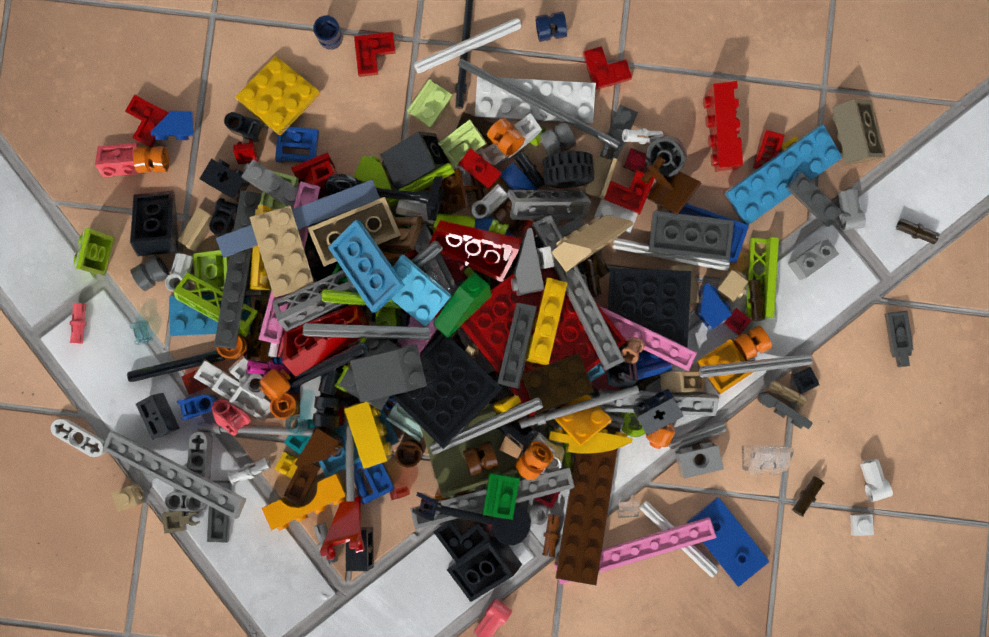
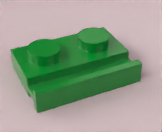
M489 473L482 514L513 520L520 478Z

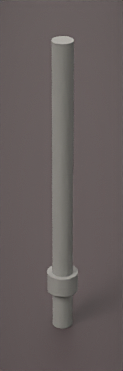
M637 386L546 413L540 412L532 417L519 420L521 428L535 424L537 426L546 424L548 420L639 394V389Z
M216 422L197 424L198 431H212L213 434L228 432ZM244 425L238 430V433L312 436L316 429Z

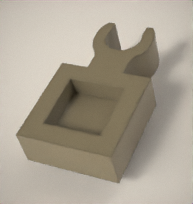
M185 511L162 513L164 534L187 530L186 524L191 526L199 524L200 521L194 522L192 520V515H197L199 512H191L188 515H185Z

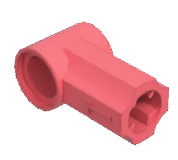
M495 598L487 608L483 619L474 629V633L477 637H492L499 626L508 620L512 610Z

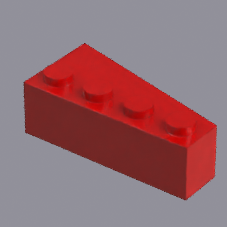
M738 81L715 83L703 97V107L707 108L708 115L705 118L706 127L710 130L708 145L712 147L713 153L711 155L712 167L714 166L715 172L735 170L743 166L742 139L740 137L737 138L741 127L740 120L736 118L739 99H735L734 89L738 88Z
M440 220L428 245L433 241H438L443 247L439 253L502 282L520 249L522 239Z
M351 305L306 323L369 326V318L359 305ZM304 324L289 331H284L282 362L297 376L361 338L304 336Z

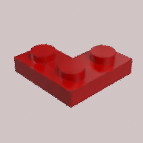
M387 32L354 36L358 76L379 75L377 56L396 54L394 33Z
M602 46L583 51L591 83H596L595 90L632 79L627 59L607 64Z
M134 94L125 112L141 120V123L132 138L152 148L157 140L155 136H151V131L169 113Z
M637 170L629 188L610 181L603 200L640 215L655 178L652 177L648 184H646L641 179L645 173Z

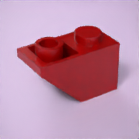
M327 160L312 167L304 182L321 187L318 199L328 195L325 190V182L328 177L338 173L331 162Z

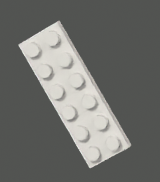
M477 76L476 117L522 120L531 113L536 121L565 122ZM500 78L586 124H593L596 83Z

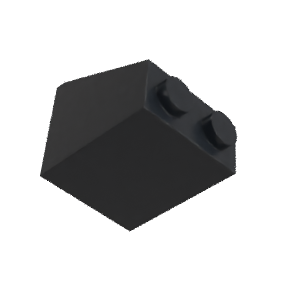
M418 131L380 154L383 159L382 164L388 170L391 176V183L397 190L449 163L444 150L438 144L440 141L436 133Z

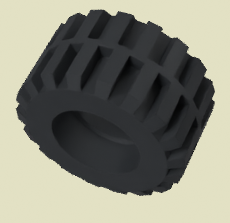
M559 152L551 154L542 160L544 184L553 188L578 187L589 184L595 179L593 155L588 152Z

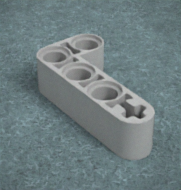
M208 431L195 432L189 438L187 469L210 480L213 437ZM198 438L204 439V443L199 442ZM198 455L203 458L201 466L196 462ZM180 490L169 493L164 501L165 506L172 511L195 512L207 506L203 502L199 506L195 505L194 498ZM175 495L180 498L179 505L174 503Z

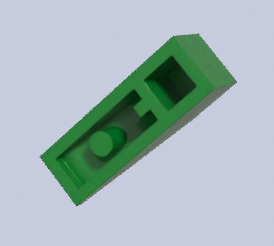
M473 273L459 286L433 325L449 338L492 296L489 284L476 273Z

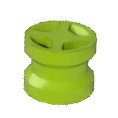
M494 219L489 231L505 235L509 225L499 224L498 220Z

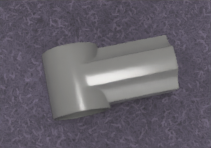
M857 189L839 192L838 197L842 211L839 216L841 229L864 228L866 217L864 212L860 210Z

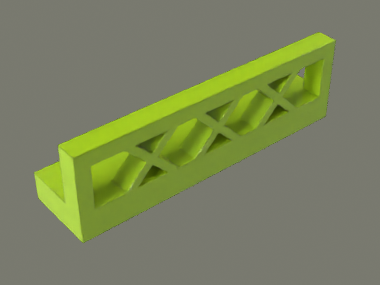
M770 237L768 239L750 238L747 281L753 280V276L756 278L754 280H761V285L763 286L762 295L765 298V302H763L765 319L774 318L779 245V238ZM755 243L765 244V252L761 256L754 250ZM758 261L764 266V272L759 276L753 270L754 264ZM747 283L745 315L752 317L751 305L748 303L750 293Z
M187 272L173 291L175 298L218 322L220 314L219 302H222L223 292ZM191 280L197 284L198 289L188 291L183 287ZM211 291L214 293L215 299L206 301L202 298L201 293ZM244 304L243 311L249 312L250 316L246 322L241 320L239 334L246 338L250 332L249 326L258 314V311Z

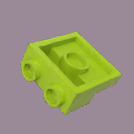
M220 250L194 253V276L223 292L229 256L223 258Z

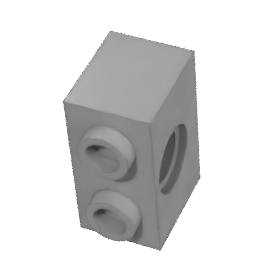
M828 238L813 245L788 265L798 279L801 280L809 277L838 256L839 253Z
M704 442L699 444L700 447L692 449V446L681 448L680 452L675 453L680 476L689 478L723 470L719 446L711 442ZM697 454H702L703 461L700 464H696L694 461Z

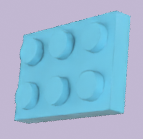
M402 255L393 266V269L405 286L391 299L426 327L452 295L405 255Z

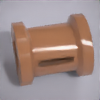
M630 337L626 343V348L621 351L625 362L633 364L638 361L639 353L643 351L645 344L638 337Z

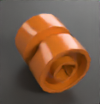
M502 118L491 126L487 137L495 145H498V148L505 156H511L521 148L525 138L517 130H513V125L506 118Z
M155 146L151 150L149 147H136L134 149L133 162L138 173H150L152 170L155 173L168 172L170 158L165 146Z
M761 326L749 330L748 335L742 334L733 340L745 361L755 358L757 352L764 353L772 348L770 338Z
M239 334L236 349L216 348L217 352L224 358L239 359L242 355L245 356L247 354L249 342L247 338Z
M291 392L285 393L279 399L272 398L270 410L276 418H293L300 412V398Z
M535 441L518 458L515 464L516 469L525 479L535 480L552 462L553 453L547 445Z

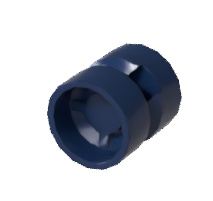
M563 11L552 13L550 17L547 14L535 16L539 42L551 40L552 37L555 39L567 37V25Z
M329 15L319 17L313 25V31L320 45L328 50L338 48L342 44L343 34L337 20Z

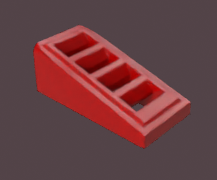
M763 129L753 165L754 169L762 166L760 160L768 162L779 154L785 137L784 134ZM768 137L776 139L775 143L767 141ZM765 145L774 147L773 151L764 149ZM763 152H764V153H767V154H771V155H772L771 159H770V158H767V157H763V156H762Z

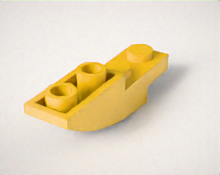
M554 428V432L550 431L548 434V440L566 443V452L587 454L621 448L632 443L633 438H628V434L623 432H616L615 435L607 434L608 430L602 429L580 447L570 435L566 434L565 430Z

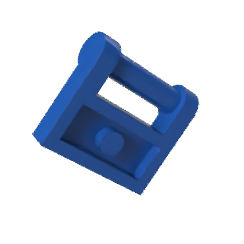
M288 127L281 136L277 134L276 162H305L317 157L319 130ZM284 148L310 150L309 155L284 153Z
M360 461L354 464V483L362 497L360 500L363 505L396 489L384 463H380L363 469L374 492L369 495L357 470L361 467L363 469L362 463Z

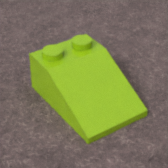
M90 228L83 229L78 239V253L74 256L73 260L74 269L105 276L114 237Z

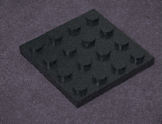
M610 268L608 310L688 348L691 271Z
M441 333L420 354L427 386L390 396L444 449L500 393L502 387L450 337L447 338Z

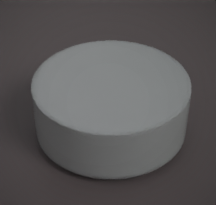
M541 504L533 505L529 513L530 521L537 525L544 524L548 518L547 507Z

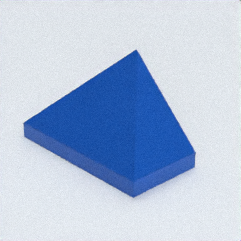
M514 162L501 172L500 178L511 190H538Z

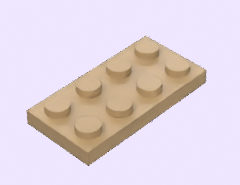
M291 206L249 217L274 298L296 292L313 284L314 280Z

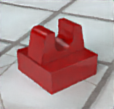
M249 140V143L242 144L239 141L237 145H233V152L238 164L251 163L252 160L258 162V155L252 140Z

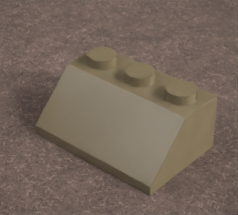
M852 99L832 107V118L837 125V138L842 145V158L846 164H858L885 157L871 100Z

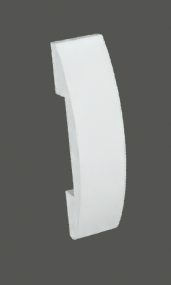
M531 113L515 124L516 128L513 129L517 130L525 138L523 145L518 151L531 142L542 130ZM494 143L484 150L481 148L476 151L493 167L498 166L513 156H505L498 148V145Z

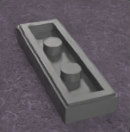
M212 480L213 482L232 491V484L230 481ZM209 506L207 542H229L230 516Z

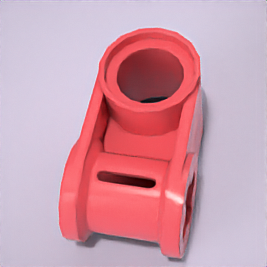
M225 399L215 401L211 407L215 422L233 436L238 434V430L251 422L246 412L238 409Z

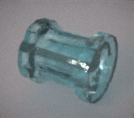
M146 320L129 325L135 335V345L153 341V337L149 334L147 328L148 321Z

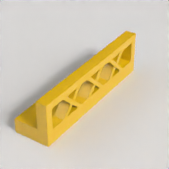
M258 205V209H255V215L275 209L265 205ZM255 246L252 248L250 289L271 290L259 247Z

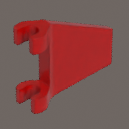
M359 496L355 497V501L345 500L339 504L328 534L320 549L321 556H326L327 560L335 558V545L349 542L350 549H355L356 553L364 551V543L361 536V501Z

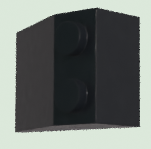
M174 191L133 194L130 244L136 255L147 256L177 253L179 235Z
M492 535L489 542L459 565L455 562L447 571L468 600L472 602L513 577L523 564L508 545L499 542Z

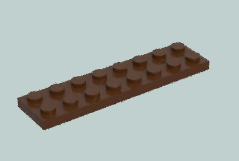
M609 425L603 428L608 430L607 434L612 435L621 430ZM617 449L600 453H575L572 470L575 488L569 489L556 579L597 585Z

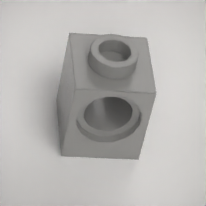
M246 369L243 370L239 377L241 388L260 399L264 398L265 394L259 388L261 386L260 380L264 375L247 373ZM252 379H259L256 384H250Z

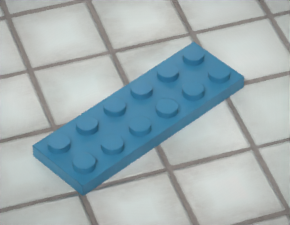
M824 124L797 140L724 194L742 223L749 225L792 194L785 187L798 172H802L811 181L842 159V156Z

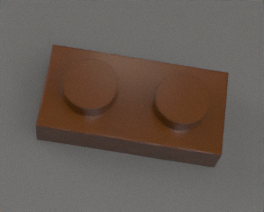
M314 463L298 466L284 496L303 504L321 467Z

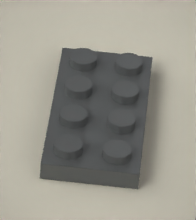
M653 211L648 252L729 261L734 221Z

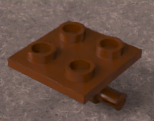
M658 156L656 161L647 167L648 171L641 178L644 183L648 184L651 178L654 177L658 183L647 196V199L678 214L702 183L680 171L671 177L662 176L658 170L665 161Z
M460 168L454 169V173L442 181L441 188H444V194L438 214L451 215L468 208L466 196L468 192H475L477 201L482 200L485 197L483 192L485 189L484 185L474 176H471L474 186H464Z

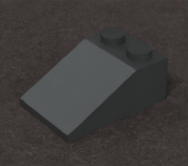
M408 344L350 360L360 402L427 386L417 344Z

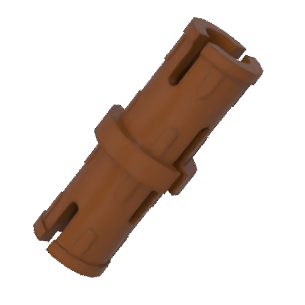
M548 514L547 528L543 535L545 537L543 556H547L549 553V557H555L556 542L560 536L558 529L561 516L556 515L554 517V515Z

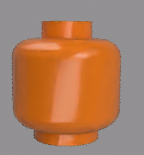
M272 369L261 378V386L259 388L269 399H279L291 388L288 381L291 377L283 369L281 371Z
M673 423L648 436L646 434V438L650 441L649 445L656 449L668 447L675 434Z

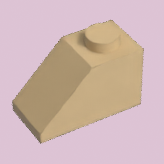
M699 372L661 373V391L669 389L670 392H704V378L699 376Z

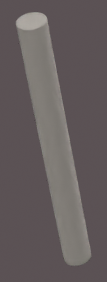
M345 419L346 501H355L354 438L348 419Z

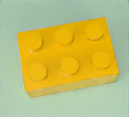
M366 402L344 409L363 469L390 460L392 458L391 454L394 452L391 443L387 442L385 438L387 434L384 422H380L378 416L381 415V411Z

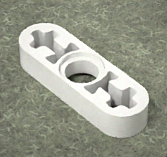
M58 419L52 423V434L90 457H99L105 454V451H103L105 441L68 419ZM64 424V426H63L64 429H66V430H68V431H70V430H72V431H71L70 433H68V432H66V431L60 432V427H58V426ZM77 432L82 433L84 436V440L80 444L74 440ZM87 444H99L98 448L100 449V451L94 452L95 448Z

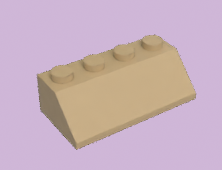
M385 197L308 228L323 266L337 262L328 247L355 220L361 221L377 245L401 236Z
M606 215L601 219L596 217L578 230L573 231L567 237L565 236L556 243L558 247L552 251V254L567 272L611 243L634 223L631 220Z

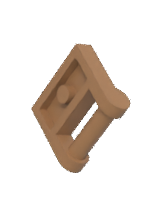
M422 216L394 217L397 225H412L411 229L398 228L401 236L377 246L380 249L413 250L423 225Z

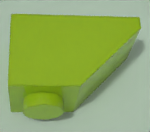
M363 155L353 177L360 183L373 180L376 188L392 190L380 159L369 155V157Z

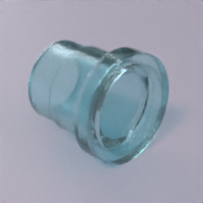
M294 415L286 419L285 427L291 434L299 436L306 432L308 422L305 417ZM297 419L298 426L296 429H292V422Z

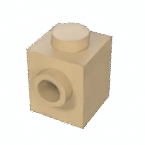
M738 270L728 271L716 287L719 295L728 302L735 301L737 297L740 298L747 290L745 286L748 281L744 279L745 275Z
M139 483L111 493L117 512L146 502Z

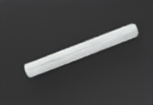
M645 501L640 505V510L662 531L674 528L649 502ZM694 545L681 548L709 576L714 577L719 571Z

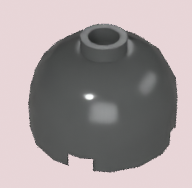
M662 136L655 139L646 150V164L648 166L652 165L658 156L664 159L665 163H663L658 171L666 177L677 174L684 166L687 158L684 144L673 136Z

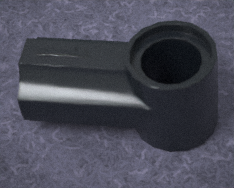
M344 365L323 374L318 391L335 395L337 390L335 384L344 371L342 369Z

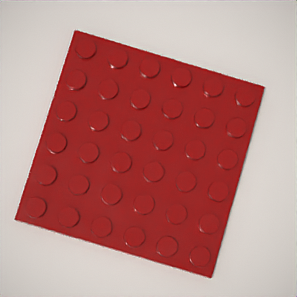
M554 267L540 269L543 282L547 277L560 281ZM514 274L492 289V296L461 325L498 376L500 375L516 304L521 303L538 307L541 292L517 296L516 291H513L511 286V279H514ZM565 292L549 364L579 353L586 372H589L601 361ZM595 301L618 348L627 341ZM526 361L523 374L544 365ZM522 379L519 389L508 387L514 396L519 397L520 404L530 401ZM532 412L528 415L531 417L535 414V412Z

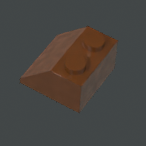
M327 427L316 428L295 465L302 466L339 455L344 447V444H342L344 438Z

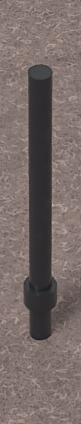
M466 0L462 41L470 38L474 0ZM468 52L460 55V59L468 62ZM459 67L458 83L455 85V93H457L455 108L463 109L464 94L467 93V84H465L467 70Z

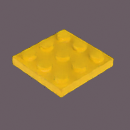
M275 56L235 98L281 136L315 101L320 92Z

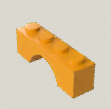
M337 472L317 482V493L310 503L296 505L283 497L262 507V511L270 529L278 528V531L289 527V522L295 519L298 523L308 518L307 514L315 511V514L326 510V505L332 502L334 505L345 501L346 486L340 473Z

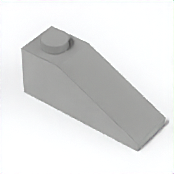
M528 228L525 232L513 275L514 279H511L512 290L516 291L517 296L541 292L544 289L532 228Z

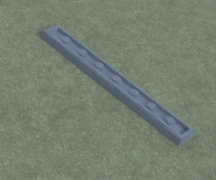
M373 180L292 209L297 228L300 230L380 198ZM252 225L216 238L223 258L258 246Z

